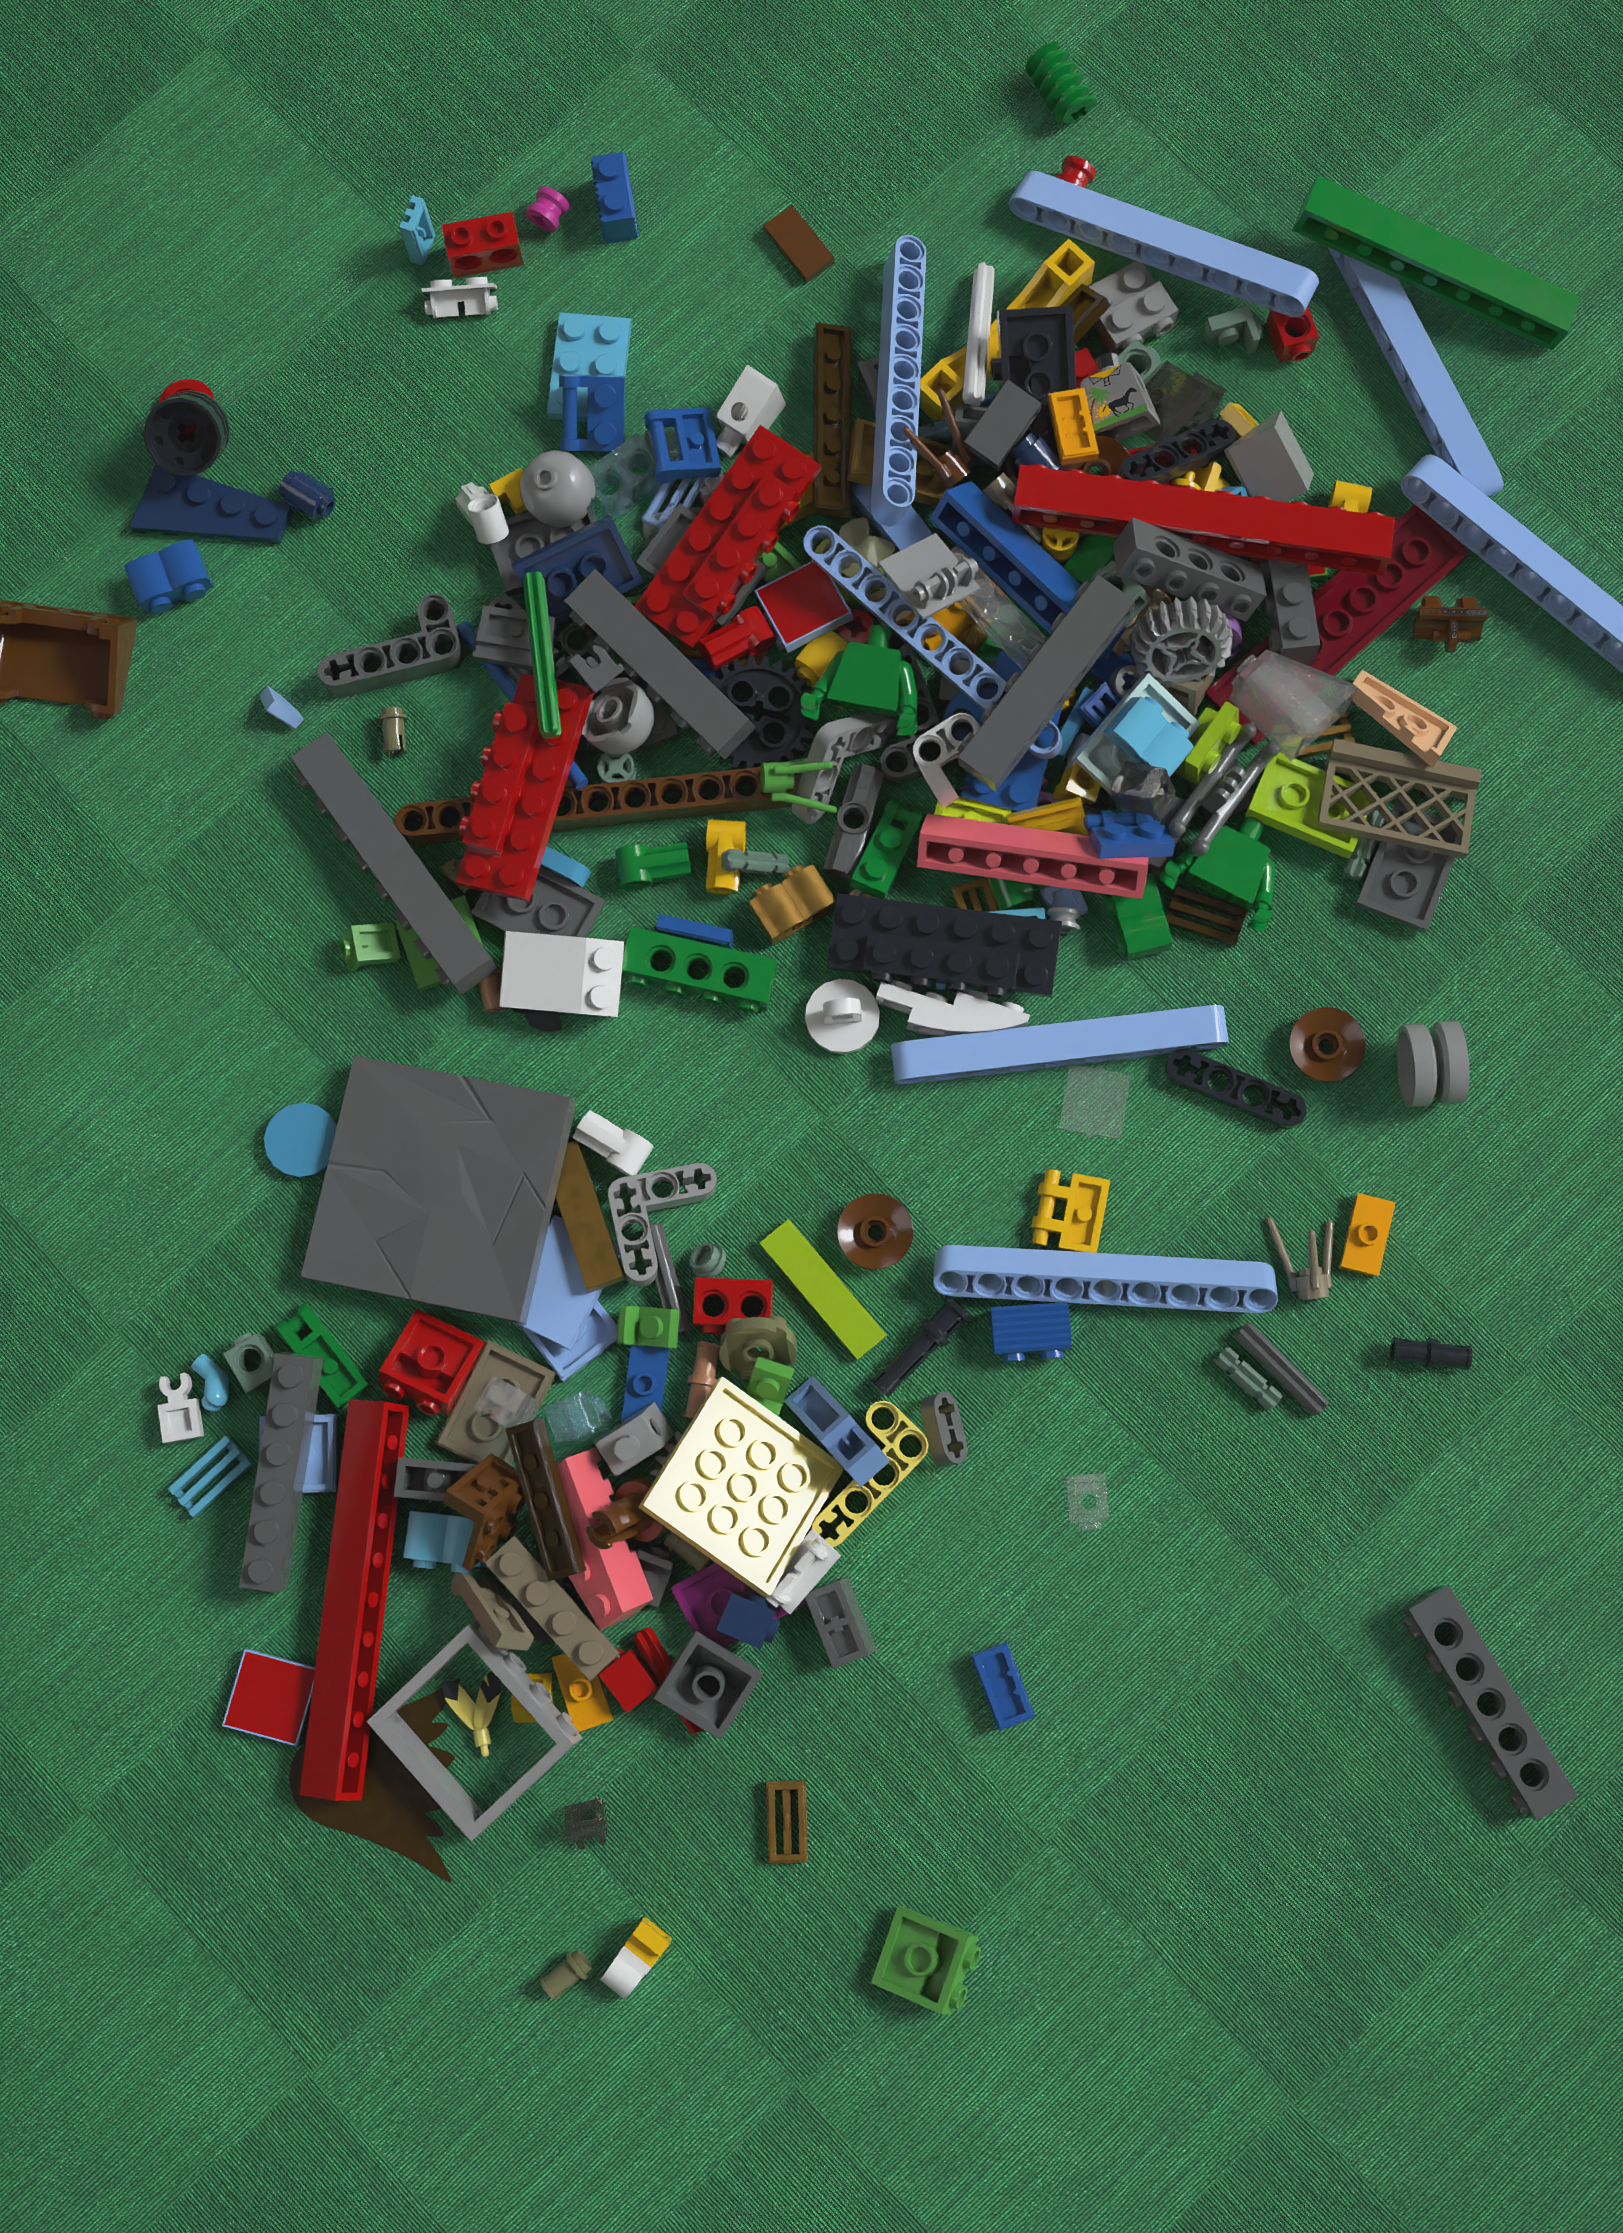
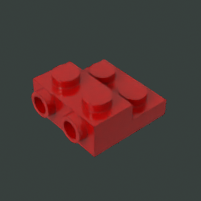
M416 1309L380 1368L379 1383L383 1385V1391L394 1399L402 1400L404 1396H407L417 1401V1408L429 1416L435 1417L438 1413L448 1416L464 1388L466 1378L478 1360L485 1342Z

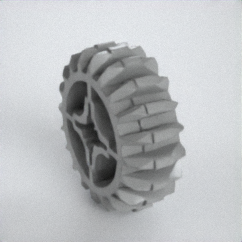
M1192 596L1186 601L1180 602L1176 597L1174 603L1166 604L1161 601L1158 609L1148 608L1146 616L1138 617L1136 627L1132 628L1131 655L1134 656V663L1138 671L1149 673L1160 684L1170 681L1174 686L1177 682L1188 683L1195 679L1200 682L1202 676H1215L1216 668L1225 667L1226 658L1231 656L1233 634L1226 614L1221 613L1218 605L1210 606L1206 599L1196 603Z

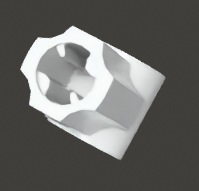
M472 482L461 486L460 493L455 498L458 509L473 526L478 541L483 544H491L504 539L508 535L509 529L498 496L489 494L484 487H478Z
M591 1110L583 1116L573 1135L574 1140L606 1158L608 1164L627 1176L637 1175L654 1148L649 1141L629 1129H620Z

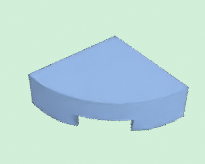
M266 686L259 695L266 712L291 728L296 729L303 721L301 714L285 698L269 686Z
M1054 886L1039 890L1040 897L1050 908L1069 907L1079 910L1081 915L1088 913L1087 905L1080 890Z

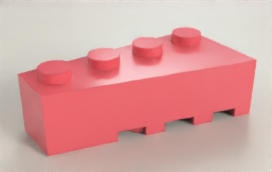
M597 1447L565 1458L557 1467L586 1566V1571L570 1575L569 1578L601 1631L632 1617L652 1601L653 1597L636 1551L629 1550L626 1540L612 1543L613 1547L605 1550L596 1547L589 1540L586 1533V1527L601 1520L595 1519L592 1513L597 1510H604L607 1505L611 1504L609 1495L614 1494L609 1479L603 1480L597 1465V1462L601 1461V1457Z

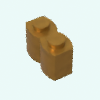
M802 864L795 866L784 875L785 880L775 886L768 883L753 892V899L749 901V909L772 945L789 938L805 926L814 923L835 909L836 899L813 864L805 868Z

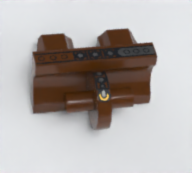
M1424 596L1413 627V639H1432V642H1444L1445 652L1454 653L1457 642L1469 643L1470 641H1480L1483 624L1487 620V608H1479L1475 597H1461L1456 600L1454 607H1442V599L1438 596Z

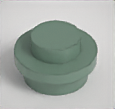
M709 1242L700 1244L695 1248L690 1257V1266L693 1269V1273L699 1278H712L718 1275L724 1267L726 1252L718 1244H711Z

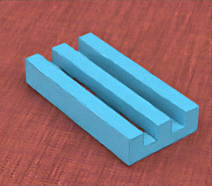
M412 195L409 201L411 209L406 208L404 214L407 222L401 221L399 228L410 261L423 266L436 235L424 199Z
M224 1436L173 1483L168 1490L178 1498L182 1506L188 1509L189 1514L196 1518L254 1464L229 1436ZM228 1448L230 1452L185 1493L183 1489ZM237 1458L240 1464L197 1504H194L192 1499Z

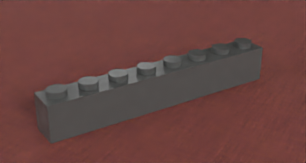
M328 732L292 755L291 759L298 767L292 773L305 791L310 787L314 789L318 797L312 801L325 819L332 814L338 823L332 829L345 847L352 842L358 851L352 857L365 875L370 871L375 874L378 881L373 886L385 903L393 899L399 908L393 914L405 931L413 927L419 936L414 943L426 960L432 956L436 959L440 967L434 971L448 989L454 985L462 995L497 971L498 968Z

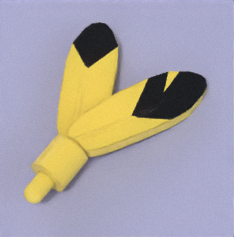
M490 1671L484 1677L476 1704L459 1684L449 1680L444 1681L442 1684L444 1698L449 1706L470 1729L474 1730L476 1747L480 1746L483 1757L489 1755L488 1744H491V1739L487 1727L494 1715L502 1685L501 1680L493 1671Z

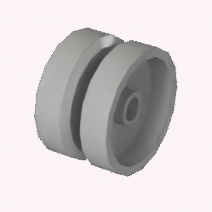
M1457 1020L1437 1021L1432 1026L1430 1032L1422 1023L1402 1024L1397 1034L1396 1063L1398 1082L1405 1105L1408 1108L1428 1107L1434 1097L1442 1105L1464 1103L1469 1090V1058L1464 1031Z

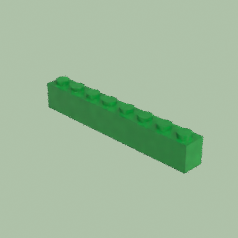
M1319 175L1307 192L1292 229L1294 232L1552 351L1569 332L1581 298L1562 287L1553 285L1530 272L1523 271L1502 261L1498 257L1482 252L1463 241L1456 240L1431 226H1426L1399 211L1385 207L1366 196L1357 194Z

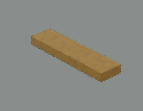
M577 1140L567 1143L556 1191V1199L586 1289L591 1293L623 1281L625 1276L581 1147Z

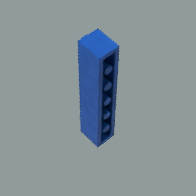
M972 481L944 492L930 520L970 558L974 559L981 569L1052 635L1053 632L1050 631L1053 622L1061 612L1064 611L1068 614L1076 604L1073 598L1082 585L1016 523H1012V519ZM1123 625L1097 660L1110 654L1127 627Z

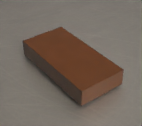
M793 205L763 225L764 232L805 283H808L835 264V257Z

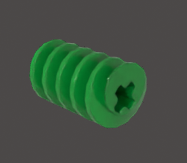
M1054 41L1040 47L1028 58L1025 71L1029 77H1032V83L1039 89L1042 99L1046 100V106L1053 112L1055 121L1060 124H1069L1087 115L1096 106L1097 99L1095 96H1087L1090 92V87L1087 84H1081L1083 81L1082 74L1080 72L1074 73L1076 64L1073 61H1067L1070 54L1067 50L1057 51L1059 43Z

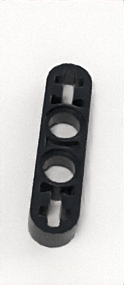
M1210 420L1123 460L1117 476L1127 480H1153L1159 484H1164L1225 456L1224 450L1233 444L1236 431L1231 424L1224 420ZM1182 446L1193 447L1199 454H1189L1183 450ZM1162 458L1167 460L1171 467L1160 466L1154 459Z
M1176 1050L1166 1061L1165 1073L1172 1083L1284 1129L1295 1128L1306 1116V1103L1296 1093L1191 1050ZM1182 1058L1189 1061L1188 1067L1197 1072L1200 1070L1201 1065L1206 1066L1207 1069L1201 1076L1200 1085L1193 1082L1197 1077L1196 1074L1186 1072L1183 1076L1176 1074L1178 1068L1173 1065V1062L1179 1063ZM1213 1072L1223 1073L1228 1079L1227 1089L1221 1092L1212 1090L1208 1086V1076ZM1250 1086L1259 1088L1264 1097L1262 1104L1259 1106H1249L1243 1100L1245 1088ZM1274 1094L1277 1095V1098L1273 1103L1285 1106L1288 1102H1292L1294 1104L1293 1110L1298 1113V1116L1292 1115L1289 1120L1282 1118L1284 1112L1281 1109L1272 1107L1270 1114L1265 1112L1264 1109L1269 1104L1271 1095Z

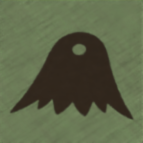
M457 1679L453 1682L459 1684L460 1679ZM440 1688L421 1699L402 1706L397 1713L440 1763L447 1768L454 1761L455 1756L447 1751L428 1746L448 1727V1723H432V1720L447 1704L443 1690ZM372 1727L370 1728L362 1800L333 1801L300 1795L301 1774L306 1742L303 1743L296 1752L290 1766L289 1786L293 1799L308 1817L327 1827L359 1836L396 1851L421 1864L446 1881L451 1882L445 1864L433 1845L426 1838L427 1836H443L440 1827L425 1815L427 1812L442 1808Z

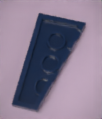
M155 464L130 528L133 533L146 534V531L162 532L163 535L170 536L191 534L199 535L200 538L215 539V536L233 538L234 541L281 544L293 510L289 505L197 475L183 477L170 474Z

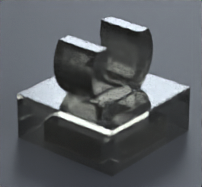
M603 1798L565 1806V1831L569 1843L576 1841V1845L580 1850L585 1849V1839L597 1836L600 1845L606 1843V1834H608L607 1810Z

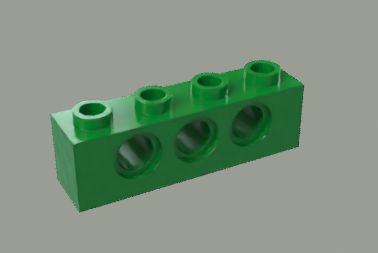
M630 926L622 962V977L627 978V983L640 988H648L649 984L664 987V992L682 997L685 996L686 992L700 995L701 1001L715 1005H721L722 1000L737 1004V1009L749 1013H758L759 1009L768 1011L778 971L776 959ZM665 956L672 960V964L666 971H656L652 968L655 959ZM695 965H704L709 969L706 977L700 980L690 978L688 973ZM732 973H739L745 977V982L738 988H730L724 982L727 976Z

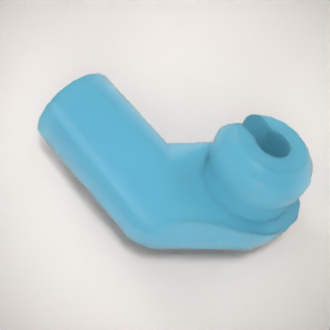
M203 1353L193 1362L191 1368L205 1380L204 1396L201 1401L203 1407L208 1411L215 1412L222 1405H225L229 1398L230 1379L225 1371Z

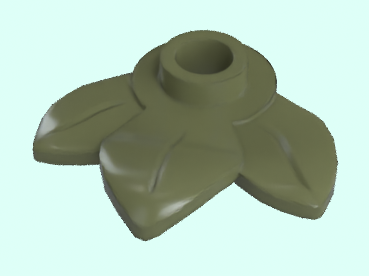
M867 518L850 520L840 529L838 536L878 571H880L878 569L880 568L878 562L893 555L895 551V545L890 541L869 535V522ZM831 541L825 546L823 554L829 551ZM847 564L844 566L841 575H845L846 578L854 577L859 571V564Z

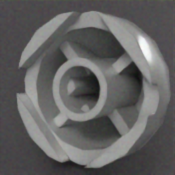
M558 450L543 452L533 458L524 469L519 484L521 499L529 513L540 522L556 528L571 526L584 518L588 512L587 507L590 504L591 498L594 500L596 493L594 477L589 468L574 455Z
M615 678L600 689L602 693L595 701H591L582 734L589 743L607 754H626L637 749L647 740L654 724V709L649 697L638 685L628 678Z

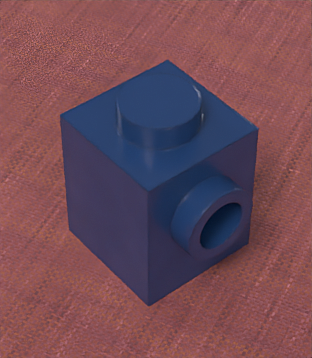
M750 1592L748 1598L732 1593L717 1631L761 1649L764 1641L772 1644L780 1622L774 1619L777 1611L769 1608L771 1603L766 1598Z

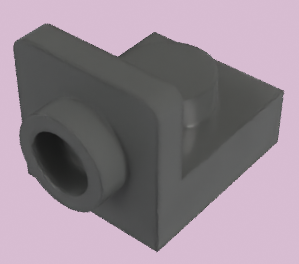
M648 1545L646 1551L637 1549L636 1554L653 1600L648 1604L659 1608L676 1563L668 1560L669 1552Z

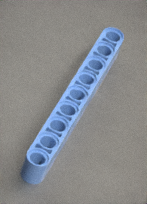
M1029 170L1025 172L1009 200L1010 210L1023 220L1290 317H1300L1303 315L1319 284L1316 274L1306 267L1039 171Z
M912 235L901 236L896 241L885 262L883 278L871 513L879 524L890 527L897 525L902 520L915 497L917 448L903 434L902 430L904 427H908L918 437L926 247L921 240Z
M1329 248L1437 457L1441 458L1486 496L1490 497L1503 490L1501 473L1399 280Z
M1431 454L1422 457L1402 479L1401 490L1403 494L1623 673V606L1441 458Z
M816 526L806 533L803 543L805 551L820 569L883 624L892 629L899 638L984 712L993 702L996 704L1000 703L1007 694L1004 691V687L1007 684L1004 679L934 618L929 616L922 620L894 584L830 528ZM820 540H831L832 543L829 551L824 554H816L814 552L815 546ZM849 563L859 564V571L854 577H842L841 574L844 566ZM880 586L887 589L883 600L879 602L869 601V594L875 587ZM902 611L914 612V619L908 626L896 624V619ZM933 634L942 637V643L939 648L933 651L924 649V641L927 637ZM961 658L969 660L970 668L966 673L955 675L951 672V667L956 660ZM995 683L998 685L996 696L988 700L979 697V690L984 684ZM1052 721L1048 723L1042 732L1049 731L1054 734L1053 744L1048 748L1042 749L1036 747L1033 743L1028 749L1034 756L1040 759L1054 758L1062 749V736Z
M1207 1005L903 1041L891 1045L895 1083L906 1085L1171 1054L1180 1049L1191 1051L1213 1049L1228 1045L1229 1039L1224 1006Z
M964 1245L943 1246L936 1251L934 1256V1287L939 1293L947 1296L1244 1313H1266L1271 1311L1278 1302L1275 1271L1272 1266L1263 1262Z

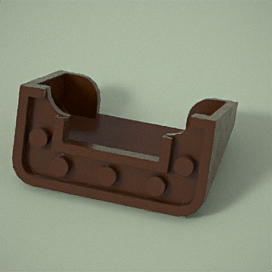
M0 600V705L6 704V699L19 696L83 705V709L91 711V717L113 719V715L120 713L122 709L136 638L137 619L116 614Z

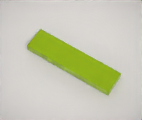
M789 1219L760 1242L762 1248L857 1361L887 1337L886 1333Z

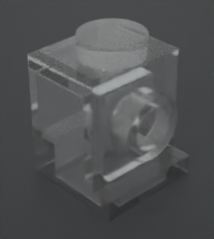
M492 1375L473 1409L484 1415L488 1409H491L493 1412L489 1418L509 1428L513 1423L519 1425L534 1420L538 1413V1409L534 1406L538 1400Z
M1106 1473L1064 1477L1068 1524H1078L1079 1531L1102 1529L1101 1521L1110 1520ZM1084 1495L1094 1497L1095 1506L1093 1509L1087 1510L1083 1508L1081 1499Z

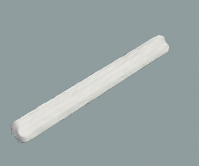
M985 262L979 263L978 268L973 272L963 387V401L965 404H971L973 407L979 406L980 402L985 399L995 269L993 266H987Z

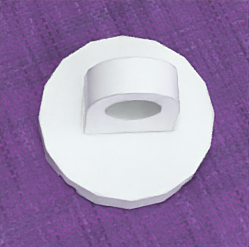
M837 979L824 983L813 992L806 1005L805 1023L809 1036L824 1050L833 1054L847 1055L860 1051L872 1040L879 1027L880 1011L876 998L867 987L854 980Z

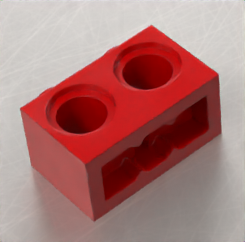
M513 212L442 225L447 257L454 278L524 265Z
M695 1277L694 1326L702 1327V1334L722 1335L729 1320L733 1318H748L743 1315L742 1306L745 1301L752 1298L758 1299L763 1303V1311L758 1317L768 1318L772 1316L773 1281ZM712 1297L721 1298L725 1302L724 1311L716 1317H711L704 1313V1304Z

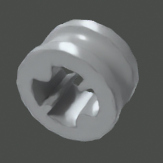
M1052 907L1047 910V916L1051 920L1062 921L1061 933L1079 932L1080 925L1076 923V919L1080 918L1081 915L1079 910L1069 907Z

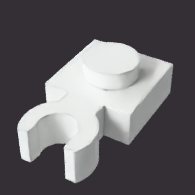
M180 1374L181 1386L177 1390L171 1389L168 1377H160V1390L168 1397V1403L157 1405L162 1442L164 1444L204 1437L199 1399L187 1398V1394L192 1387V1380L189 1374Z

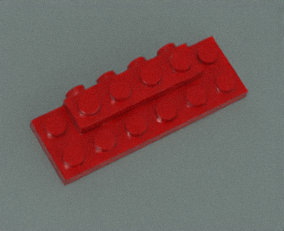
M759 425L634 607L644 617L696 651L699 647L698 641L706 637L721 614L726 615L732 609L737 598L735 593L742 583L746 585L752 580L758 569L756 563L762 554H768L774 548L779 539L777 533L785 522L790 523L798 513L800 508L798 502L821 471L820 464L762 425Z
M521 673L513 702H506L503 712L497 711L494 716L492 728L496 735L493 745L486 746L482 753L481 763L483 768H485L482 780H477L473 783L470 798L474 805L470 816H464L460 823L459 834L463 838L462 843L466 846L456 883L461 887L521 901H530L594 695L590 687L556 680L561 734L557 738L544 739L539 732L533 675Z

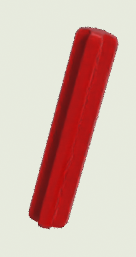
M647 1627L635 1634L633 1639L661 1685L673 1662L653 1629ZM678 1714L690 1734L695 1735L703 1730Z

